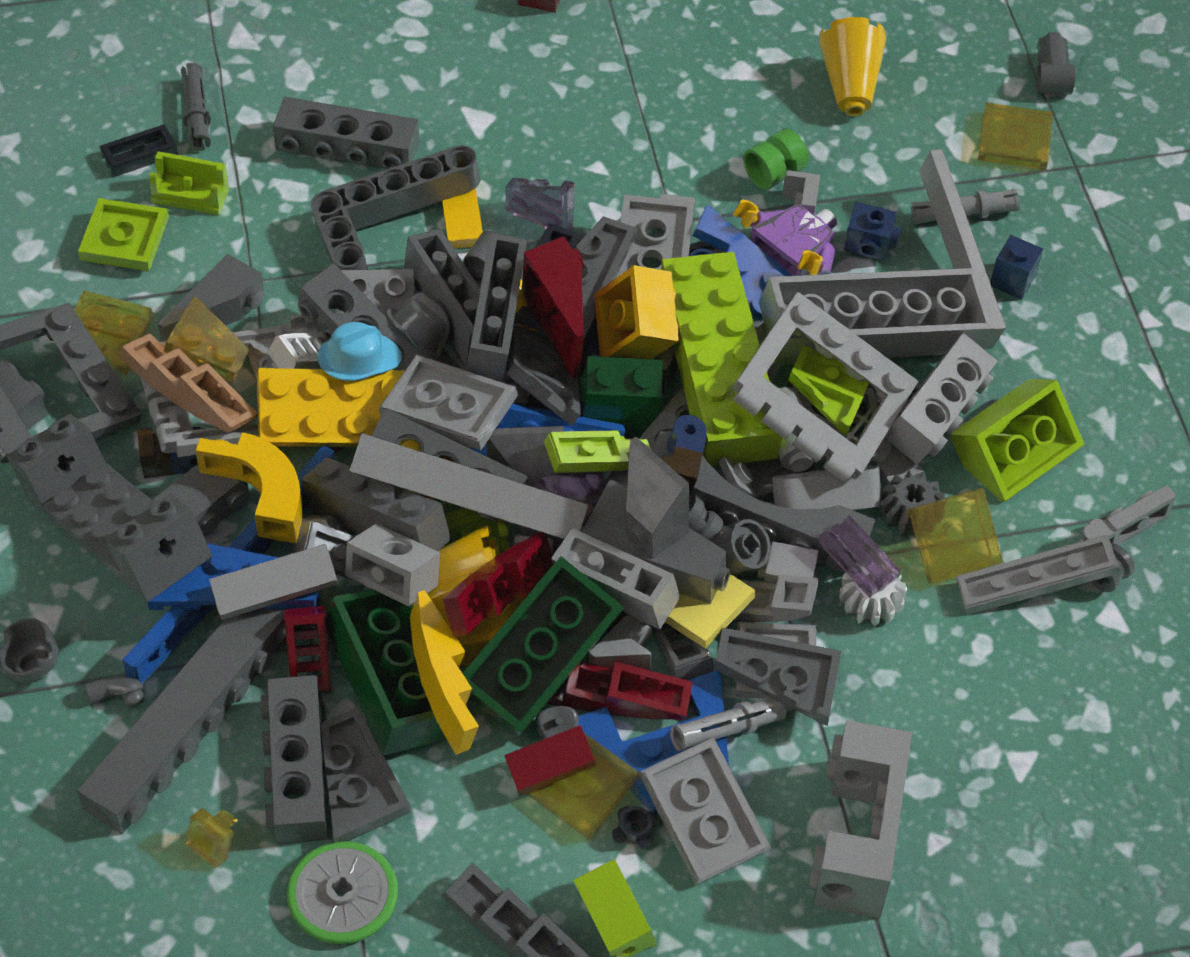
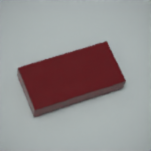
M581 725L504 755L520 796L597 766Z

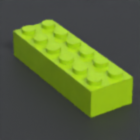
M726 252L662 259L660 270L672 272L673 287L676 293L675 310L676 320L679 325V341L673 345L689 413L703 421L707 430L703 457L711 466H720L718 460L724 456L735 463L777 459L783 437L761 422L765 413L759 410L754 417L733 401L737 392L732 389V386L760 346L735 253ZM766 372L764 378L769 381L768 374Z

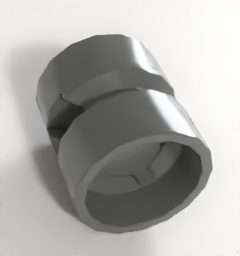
M751 519L740 520L722 527L719 534L711 541L726 551V568L730 569V574L733 576L761 568L770 557L771 545L769 536L758 522Z

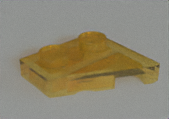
M193 297L164 347V352L166 353L179 348L197 367L208 363L223 379L231 383L238 374L249 351L196 297Z

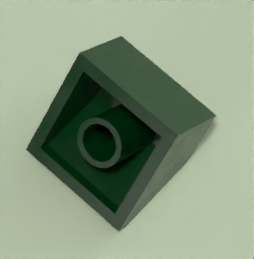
M587 356L581 361L579 377L580 417L624 425L625 439H633L634 437L639 439L658 416L662 398V360Z

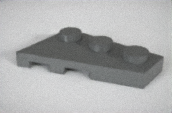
M723 628L715 670L828 726L841 651Z
M358 707L320 723L334 843L353 839L411 812L410 804L384 755H382Z

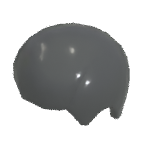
M36 618L20 619L5 628L3 631L4 645L0 650V669L3 675L16 683H32L42 680L53 669L59 656L58 646L51 630L45 623Z

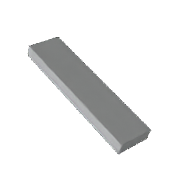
M1107 534L956 576L966 614L970 615L1120 574Z

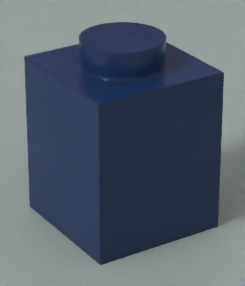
M1010 235L996 258L990 281L991 287L1022 300L1037 275L1044 248Z

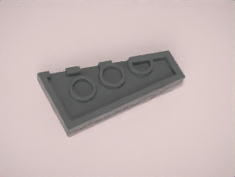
M604 216L576 246L584 263V268L582 269L583 347L596 322L594 294L617 277L636 237V227ZM528 305L526 307L522 306L515 314V323L544 332Z

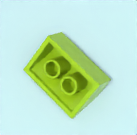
M1056 379L1026 380L957 428L950 435L963 467L1000 501L1004 502L1085 445Z

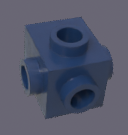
M856 202L847 229L844 251L885 261L889 247L896 248L901 228L895 226L897 212Z

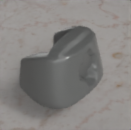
M555 706L541 711L537 715L535 723L541 738L546 739L578 726L579 719L577 712L573 708Z

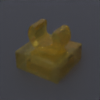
M201 808L190 817L185 845L217 868L228 858L231 840L234 835L229 827L237 822V818L225 809L213 816Z

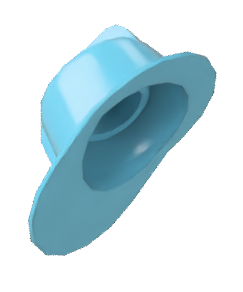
M361 322L344 323L336 328L330 340L322 344L318 351V363L322 370L331 377L342 381H357L372 375L391 371L397 368L402 360L401 351L393 341L381 335V332L375 326H369Z

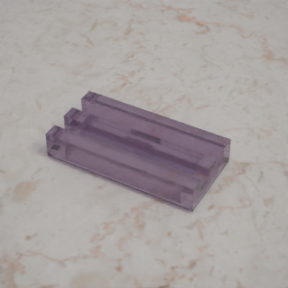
M850 515L844 518L840 525L837 523L831 528L830 532L827 533L825 531L819 537L818 542L869 598L900 576L901 570ZM837 538L851 552L855 561L860 566H863L877 582L873 583L835 541Z

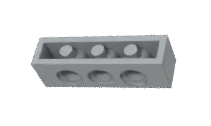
M963 333L947 350L910 398L884 438L917 465L927 454L934 458L948 441L943 437L944 433L950 436L963 421V418L958 414L961 412L965 415L979 399L974 394L975 391L981 394L994 377L989 372L995 366L997 360Z

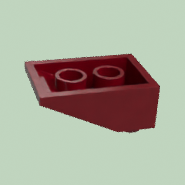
M563 236L524 252L522 297L568 372L575 379L580 377L584 336L582 269L584 268V263L580 252L576 248L572 249Z

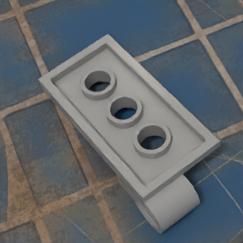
M660 194V198L624 195L620 222L636 227L637 230L636 237L617 277L633 265L645 267L642 261L649 257L657 258L662 263V259L689 256L695 197ZM656 227V229L663 230L665 234L661 237L653 238L646 233V230Z

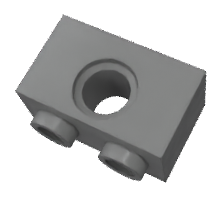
M376 523L347 542L345 576L410 606L415 602L418 592L425 590L428 593L438 586L440 552Z

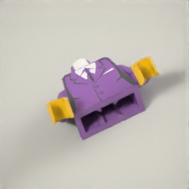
M744 199L740 201L732 215L742 219L741 224L744 228L753 227L751 241L792 276L825 275L830 273L835 255V249L832 246L834 238L832 229L837 225L836 217L830 210L823 209L814 216L803 206L794 205L786 210L762 212L759 211L754 203Z

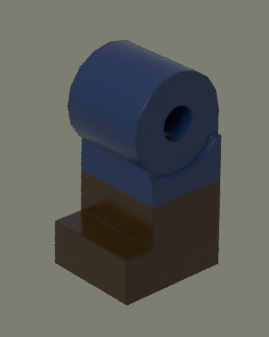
M684 415L675 421L668 437L667 448L670 457L662 455L661 459L689 483L690 496L698 479L707 430L704 422L693 415Z
M193 427L194 430L204 429L201 427ZM153 428L137 429L139 457L144 479L185 474L198 464L196 455L178 457L176 452H162L157 433H153Z

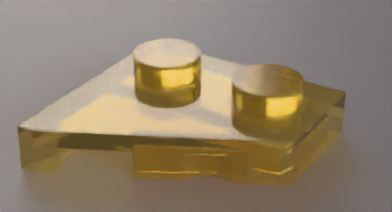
M83 290L75 307V313L103 356L123 374L128 375L131 367L119 357L122 346L146 335L154 316L152 309Z

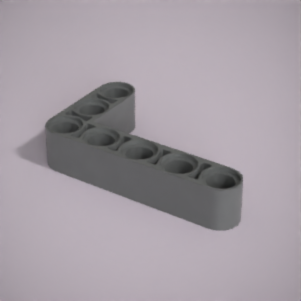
M464 145L455 146L316 194L312 198L311 209L317 231L331 265L334 263L340 270H368L364 251L355 230L475 189L481 179L476 152L473 148Z

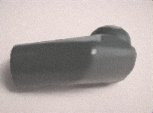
M112 675L84 685L90 704L116 695H122L124 705L127 707L140 704L145 700L141 690L144 687L142 683L137 679Z

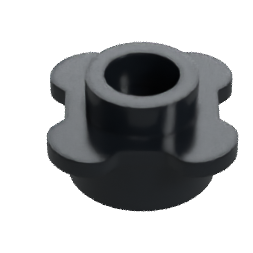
M624 806L620 808L617 814L619 818L618 826L612 831L613 840L618 844L625 842L635 844L639 849L649 848L652 845V837L650 836L652 828L657 826L658 823L656 814L640 806ZM632 825H637V826L639 827V829H638V830H632V829H631V826H632Z

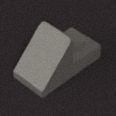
M626 614L589 652L588 663L612 669L616 661L650 670L652 655L642 645L652 633L651 625Z

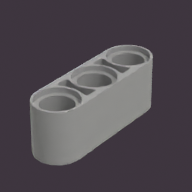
M866 466L863 473L856 480L850 477L846 483H843L827 470L772 477L774 505L779 507L804 510L823 509L841 505L848 509L856 510L881 506L879 466Z

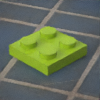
M98 198L78 249L80 261L150 271L169 219L168 209Z

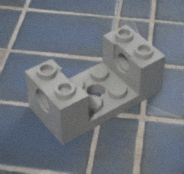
M846 720L843 735H834L826 776L827 779L834 780L832 795L873 803L869 823L871 824L868 838L828 830L825 846L816 845L808 889L816 890L813 906L881 918L891 882L912 732Z

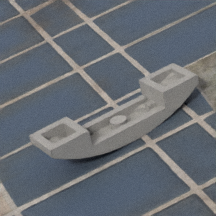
M779 575L777 583L740 580L755 590V598L733 621L779 622L811 615L818 587V578Z

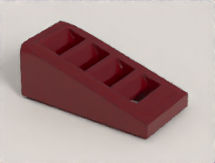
M325 607L286 609L284 611L290 677H298L300 672L322 671V677H317L319 692L332 691ZM317 623L318 627L294 629V625ZM319 638V644L296 646L295 640ZM320 655L321 660L297 662V657Z

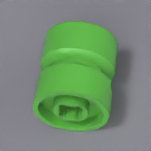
M784 128L768 137L766 141L759 142L747 149L743 154V163L752 182L758 188L769 190L784 181L787 170L799 172L806 168L809 163V155L800 136L795 131Z

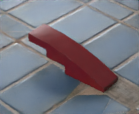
M538 532L509 548L464 579L442 599L453 637L469 635L484 618L498 617L513 600L525 599L554 565L551 560L552 553L546 533Z
M581 661L547 704L566 706L587 712L607 707L610 715L685 720L693 682L616 661L612 669Z

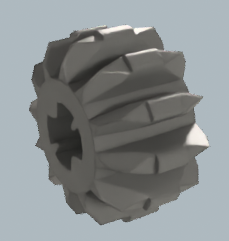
M908 471L904 479L894 475L890 485H886L881 494L880 511L881 515L886 516L887 527L899 526L898 531L900 535L906 530H910L917 537L921 533V529L931 533L935 528V524L940 523L945 511L943 509L946 501L945 493L939 491L938 481L926 482L925 473L919 478H914L911 472Z

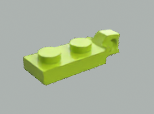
M618 430L550 432L544 440L555 473L628 470L630 440H625L624 436H620ZM639 439L650 448L647 439Z

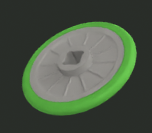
M349 841L328 843L309 852L294 868L287 886V904L296 924L309 936L332 944L354 943L376 933L391 917L398 898V883L389 862L373 848ZM341 888H347L348 892L343 897L337 895Z

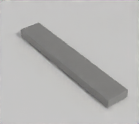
M942 149L930 150L919 172L953 269L976 268L995 327L984 348H993L1006 329L945 155Z
M361 433L349 470L562 539L566 538L572 528L578 531L581 530L588 508L587 504Z

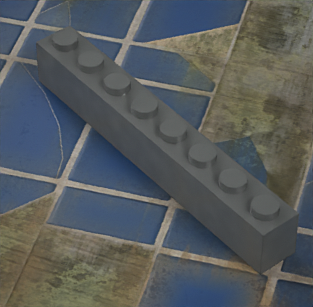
M319 595V598H318V601H317L316 606H319V604H320V602H321V596H320V595ZM260 608L225 619L77 790L83 810L120 834H123L131 824L138 823L144 816L148 803L157 793H162L168 788L173 779L174 772L183 762L187 763L194 757L201 740L208 732H214L219 727L227 709L233 702L237 703L245 696L249 683L258 673H263L267 670L275 652L282 644H287L284 611L286 609Z

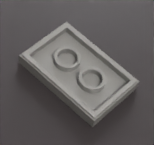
M416 355L379 407V412L382 416L386 408L459 444L481 451L516 399L517 391L514 386Z
M714 737L640 772L639 776L695 886L758 857L771 849Z

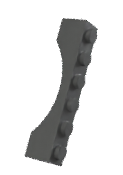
M660 431L652 450L660 458L662 455L670 457L667 448V440L670 434ZM703 455L698 479L691 493L704 502L706 511H713L721 517L724 525L728 526L731 523L745 519L754 520L765 529L770 542L818 550L817 560L838 572H851L852 566L856 562H860L875 523V519L841 505L823 509L800 510L779 507L760 501L738 490L722 478L705 460Z

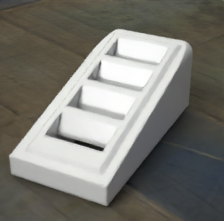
M323 332L283 334L275 337L267 353L278 368L322 369L318 363L317 350L319 351L322 344L327 342Z

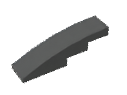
M473 862L441 896L511 957H590L544 913L538 916L508 887L503 891Z

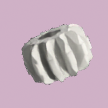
M872 558L867 562L866 567L856 562L852 566L851 572L846 571L841 582L842 587L840 588L839 598L840 602L845 603L846 615L857 613L856 619L858 624L866 618L871 620L874 627L879 623L880 618L890 623L894 619L895 613L902 611L905 603L904 597L906 596L907 587L906 583L901 582L900 570L889 571L888 561L881 566H876Z

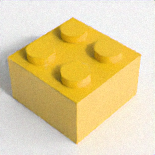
M633 265L594 294L600 357L653 359L679 341V325L676 320L675 310L676 293L673 287L672 272Z

